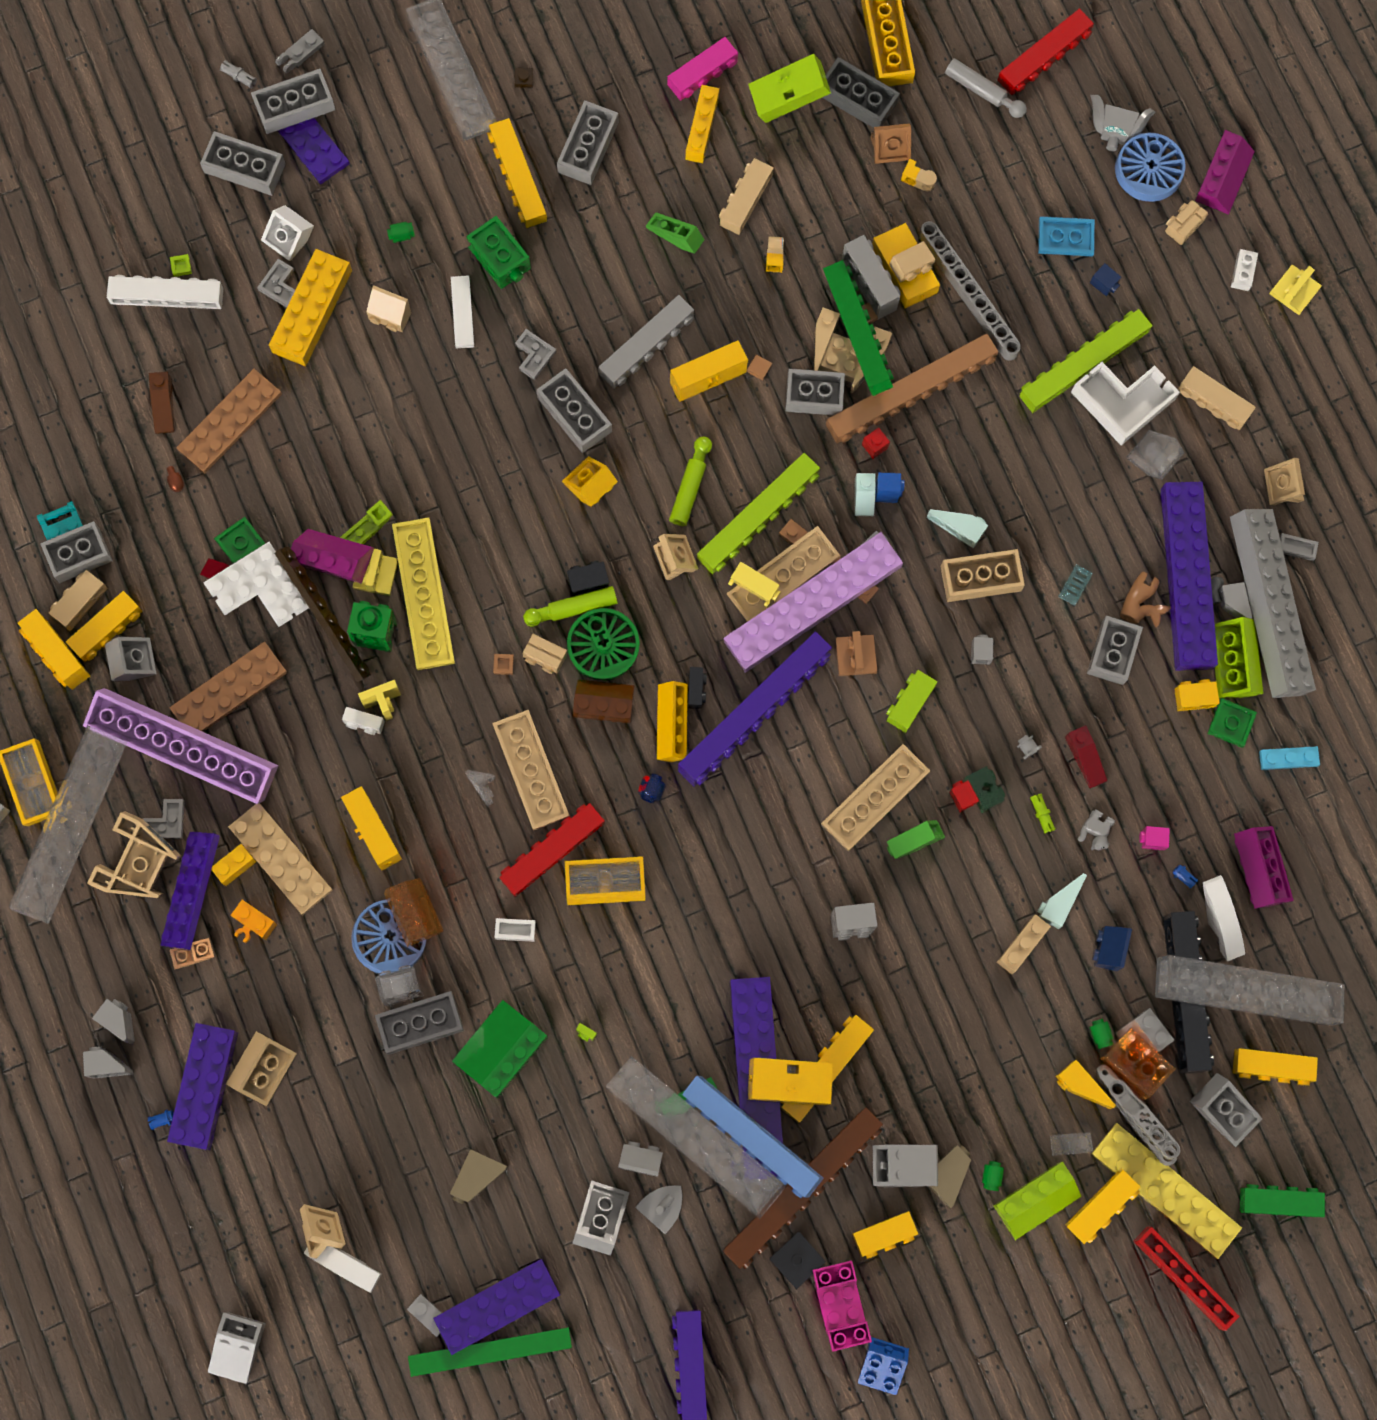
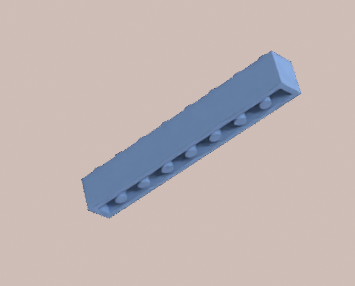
M696 1076L682 1094L687 1098L685 1102L693 1108H699L701 1110L700 1114L708 1121L712 1119L719 1131L724 1134L727 1132L731 1135L730 1139L736 1145H743L750 1157L753 1159L757 1157L762 1161L761 1166L769 1172L774 1171L778 1175L776 1178L784 1185L788 1183L793 1187L792 1192L798 1197H810L824 1179L702 1076Z

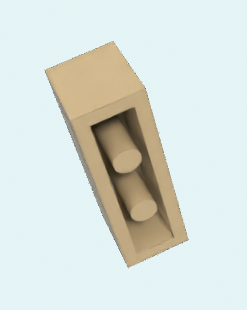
M87 570L76 577V582L71 587H68L63 592V597L50 608V616L69 631L75 627L108 589L103 582Z
M1036 914L1032 916L998 959L997 963L1010 974L1015 973L1051 926Z

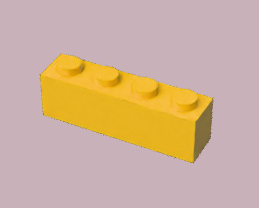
M706 85L701 86L686 147L685 160L698 163L704 162L719 100L720 88Z
M122 591L72 635L66 643L84 662L90 661L97 655V651L102 647L105 648V644L111 641L115 635L121 634L130 622L136 621L140 617L142 610Z
M676 681L658 684L657 760L676 762L683 760L687 756L688 684Z
M1238 1048L1234 1050L1233 1074H1239V1078L1251 1079V1076H1258V1080L1270 1081V1078H1276L1280 1083H1290V1080L1298 1081V1085L1310 1086V1083L1316 1082L1318 1058Z
M1120 1168L1065 1224L1066 1227L1083 1244L1086 1242L1091 1243L1097 1237L1096 1232L1101 1227L1103 1229L1106 1228L1112 1221L1110 1218L1115 1213L1117 1215L1121 1213L1126 1207L1124 1204L1129 1199L1133 1200L1140 1193L1138 1190L1140 1186Z

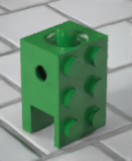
M497 216L466 236L471 244L468 247L500 289H503L513 281L515 283L519 282L524 277L523 274L531 269L529 256Z
M366 601L353 602L347 633L354 646L392 652L393 644L391 638L393 629L397 627L398 623L389 606L383 604L373 606Z

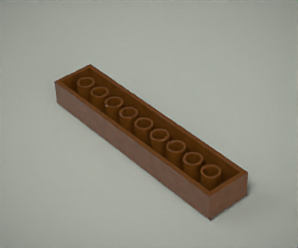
M867 1107L862 1109L808 1163L812 1169L824 1178L811 1196L808 1198L798 1197L792 1192L793 1187L788 1184L722 1252L738 1269L741 1267L746 1269L754 1261L751 1257L756 1252L761 1254L768 1247L766 1242L770 1238L775 1240L783 1232L780 1228L784 1224L790 1225L797 1218L795 1213L799 1209L801 1211L805 1210L811 1203L809 1199L813 1195L815 1197L818 1196L825 1189L823 1185L827 1181L832 1182L840 1174L838 1170L841 1167L846 1168L854 1160L852 1156L855 1153H861L868 1146L867 1140L869 1138L871 1140L875 1139L882 1132L880 1127L883 1124Z

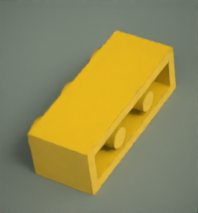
M909 1211L852 1233L860 1256H866L867 1259L878 1255V1250L884 1248L885 1252L896 1248V1243L901 1241L904 1244L915 1240V1235H918Z

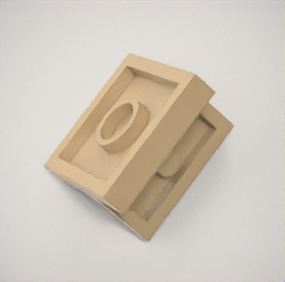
M1292 458L1264 469L1270 505L1275 506L1286 501L1295 503L1304 501L1303 495H1305L1298 458Z
M663 534L658 537L660 542L653 547L666 580H671L683 572L698 570L686 535Z
M305 1204L300 1208L303 1221L302 1227L310 1257L317 1259L327 1246L342 1249L346 1243L337 1212Z

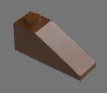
M168 372L149 373V389L155 434L174 432L172 379Z

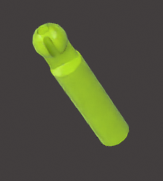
M705 436L697 438L694 442L695 453L693 458L688 460L669 518L671 523L678 526H687L706 468L704 460L706 454L712 449L711 440Z
M610 586L548 603L547 607L540 609L530 608L526 610L523 618L526 625L535 627L540 622L547 620L554 622L618 603L614 588Z

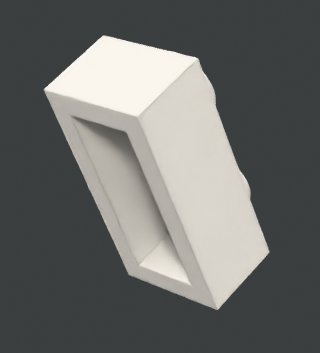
M1243 249L1239 250L1231 282L1232 288L1245 291L1250 290L1258 253Z
M346 707L342 718L346 727L357 730V727L365 729L364 732L375 735V733L381 734L385 723L383 717Z
M496 918L495 940L535 942L536 921Z

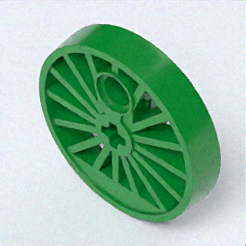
M607 608L594 609L581 615L573 623L567 638L568 654L576 669L586 677L599 681L613 680L628 672L636 661L640 646L639 635L633 622L621 612ZM606 615L613 617L608 630L606 627ZM617 619L623 621L624 623L611 634ZM596 623L602 626L601 629L597 631L593 630L591 627L593 624ZM581 625L591 637L576 631L577 628ZM627 626L632 631L627 634L616 637ZM575 635L589 642H572V638ZM633 636H634L635 642H636V643H618V642H620V641H623V640H625V639L631 638V637H633ZM604 641L606 647L600 645V642ZM571 647H590L574 654L571 650ZM618 648H635V652L632 655ZM591 653L580 664L575 660V658ZM615 653L629 659L622 661ZM610 655L615 659L616 664H613ZM601 656V669L594 672ZM605 656L610 665L608 667H605ZM595 657L590 670H585L583 667Z

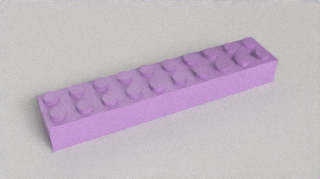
M880 532L724 637V643L746 673L900 569L903 562L882 532Z
M105 688L95 692L83 724L84 727L256 804L265 801L278 765Z

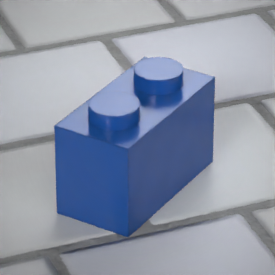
M878 473L875 482V502L897 503L899 497H902V491H904V480H901V473Z

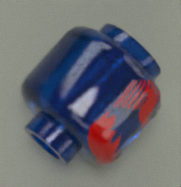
M652 773L651 776H644L638 788V793L641 795L640 798L653 804L655 801L661 800L666 788L665 783L661 781L662 777Z

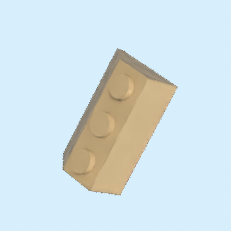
M256 1031L226 1085L267 1106L297 1053Z

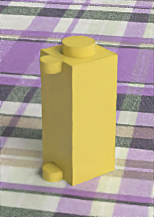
M742 562L739 563L728 583L730 586L736 583L766 601L764 603L765 607H768L773 600L776 601L781 594L779 584Z

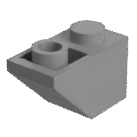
M1245 583L1221 586L1218 593L1222 600L1220 602L1222 609L1235 618L1246 617L1252 619L1253 614L1249 605Z

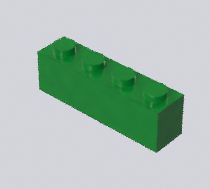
M1246 1184V1188H1240V1213L1325 1217V1193L1318 1192V1188H1306V1192L1298 1191V1187H1286V1190H1279V1186H1266V1189H1259V1185Z

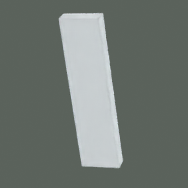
M451 277L456 349L474 347L470 277Z

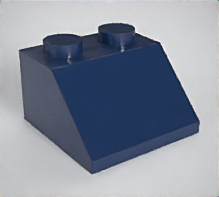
M1104 926L1101 930H1098L1096 941L1099 942L1098 948L1094 949L1092 960L1095 961L1094 966L1116 972L1124 968L1132 929Z

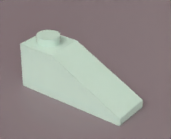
M930 509L926 517L972 548L976 546L988 527L984 519L969 514Z
M1083 873L1048 899L1046 903L1042 902L1037 911L1040 913L1039 917L1047 924L1060 929L1087 875Z

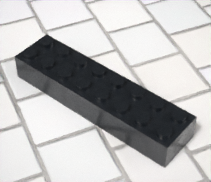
M1195 911L1171 912L1163 917L1179 1074L1203 1073L1212 1070L1214 1057L1210 1054L1209 1047L1212 1046V1038L1208 1034L1207 1026L1210 1025L1209 1015L1205 1011L1207 1006V996L1203 992L1205 977L1201 974L1203 958L1202 955H1199L1201 939L1200 936H1197L1196 929L1199 927V920L1195 916Z

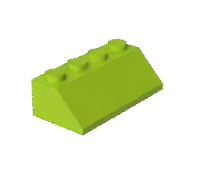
M1240 617L1216 623L1215 634L1218 665L1215 667L1219 699L1247 698L1263 694L1257 632L1254 620Z
M1059 1162L993 1206L1013 1238L1017 1240L1082 1196L1065 1164Z

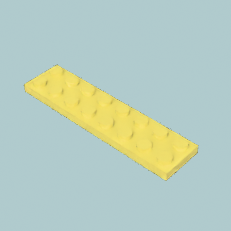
M430 518L392 524L417 670L455 664Z
M1118 1123L1113 1125L1091 1153L1114 1174L1122 1168L1140 1186L1138 1189L1140 1191L1139 1195L1215 1259H1219L1242 1229L1240 1225L1173 1169L1163 1165L1148 1148Z

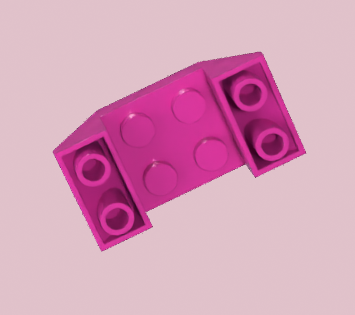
M852 1260L813 1270L816 1292L832 1352L872 1342L868 1323L865 1321Z

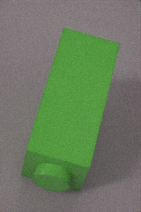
M937 820L925 821L888 840L887 849L892 857L900 859L946 837Z

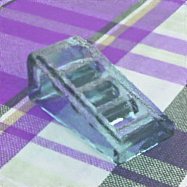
M1076 564L1058 597L1075 606L1093 573ZM1079 571L1086 575V579L1077 575L1076 572ZM1073 577H1075L1076 579L1082 581L1083 584H1080V583L1076 582L1075 580H1073ZM1070 583L1074 584L1080 589L1077 590L1076 588L1070 586ZM1069 589L1075 592L1077 595L1075 596L1067 592L1066 590Z

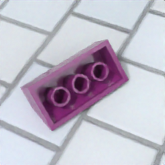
M1227 130L1224 131L1196 196V202L1229 214L1255 152L1242 136Z
M307 529L293 541L291 550L296 554V559L303 567L360 584L363 582L374 550L373 547Z
M1273 826L1254 827L1235 833V845L1240 854V864L1244 869L1245 882L1249 887L1250 900L1254 905V909L1294 901Z

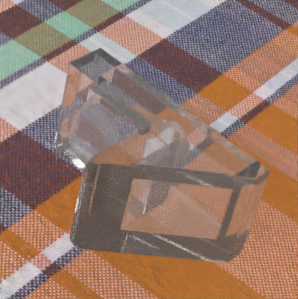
M472 770L465 771L467 778L487 807L491 805L494 795L488 786L486 788L484 786L496 779L495 775Z
M1091 1132L1050 1136L1052 1156L1093 1152Z

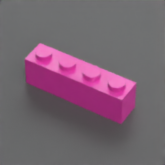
M724 37L667 76V85L680 101L684 98H689L702 85H707L711 79L718 78L727 68L734 67L738 61V52L727 38Z

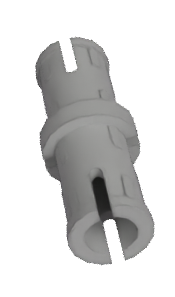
M227 60L223 61L220 66V71L233 77L234 81H240L251 89L253 85L255 86L257 78L244 72L243 68L236 67Z

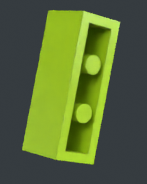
M917 670L916 674L911 673L906 681L909 685L905 690H900L896 697L899 701L895 706L892 704L886 713L888 715L887 722L905 733L937 684L936 680L920 670Z

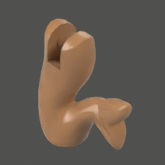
M1143 571L1134 581L1126 596L1120 612V618L1129 623L1138 624L1145 616H1150L1154 626L1158 627L1161 622V615L1167 613L1171 606H1140L1142 602L1156 592L1159 586V579L1156 577L1153 578L1149 586L1144 584L1148 573Z

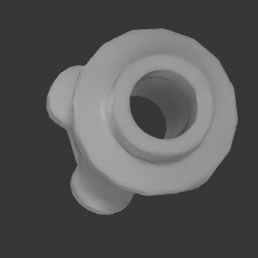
M1025 735L1018 740L1019 745L1017 748L1020 747L1025 754L1023 758L1025 760L1042 748L1041 745L1037 746L1032 739L1033 736L1028 737V735Z

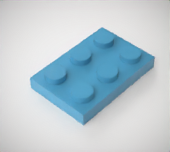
M1040 217L1038 254L1093 256L1095 219Z

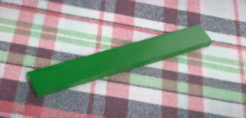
M569 1327L472 1344L451 1355L449 1349L408 1356L410 1375L413 1377L570 1349L572 1344Z

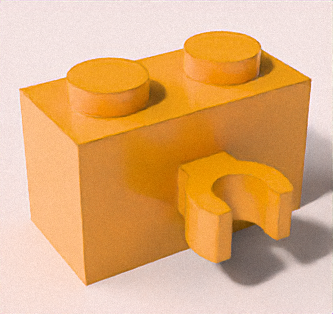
M244 900L240 901L230 915L244 925L243 928L237 929L234 934L238 938L241 933H245L244 943L250 940V933L252 931L264 940H267L277 926L273 920Z

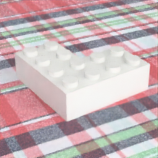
M1103 362L1079 380L1071 391L1121 446L1175 401L1180 392L1169 380L1163 388L1160 387L1166 377L1155 365L1127 388Z
M270 542L204 582L212 597H218L215 601L224 615L232 612L257 595L278 627L293 618L291 614L295 613L297 616L309 608L274 554L276 551Z

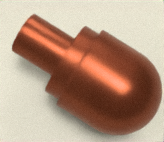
M174 466L167 467L166 469L169 474L167 482L170 489L174 492H180L184 488L182 476L179 472L176 473Z

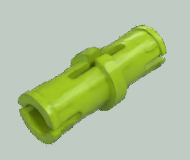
M1042 793L1030 797L1036 811L1035 816L1039 818L1044 834L1056 830L1049 815L1051 813L1050 809H1047Z

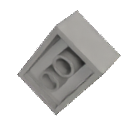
M1218 1073L1190 1101L1200 1114L1234 1147L1262 1120L1261 1116L1234 1085Z
M591 1180L572 1244L611 1256L629 1192Z

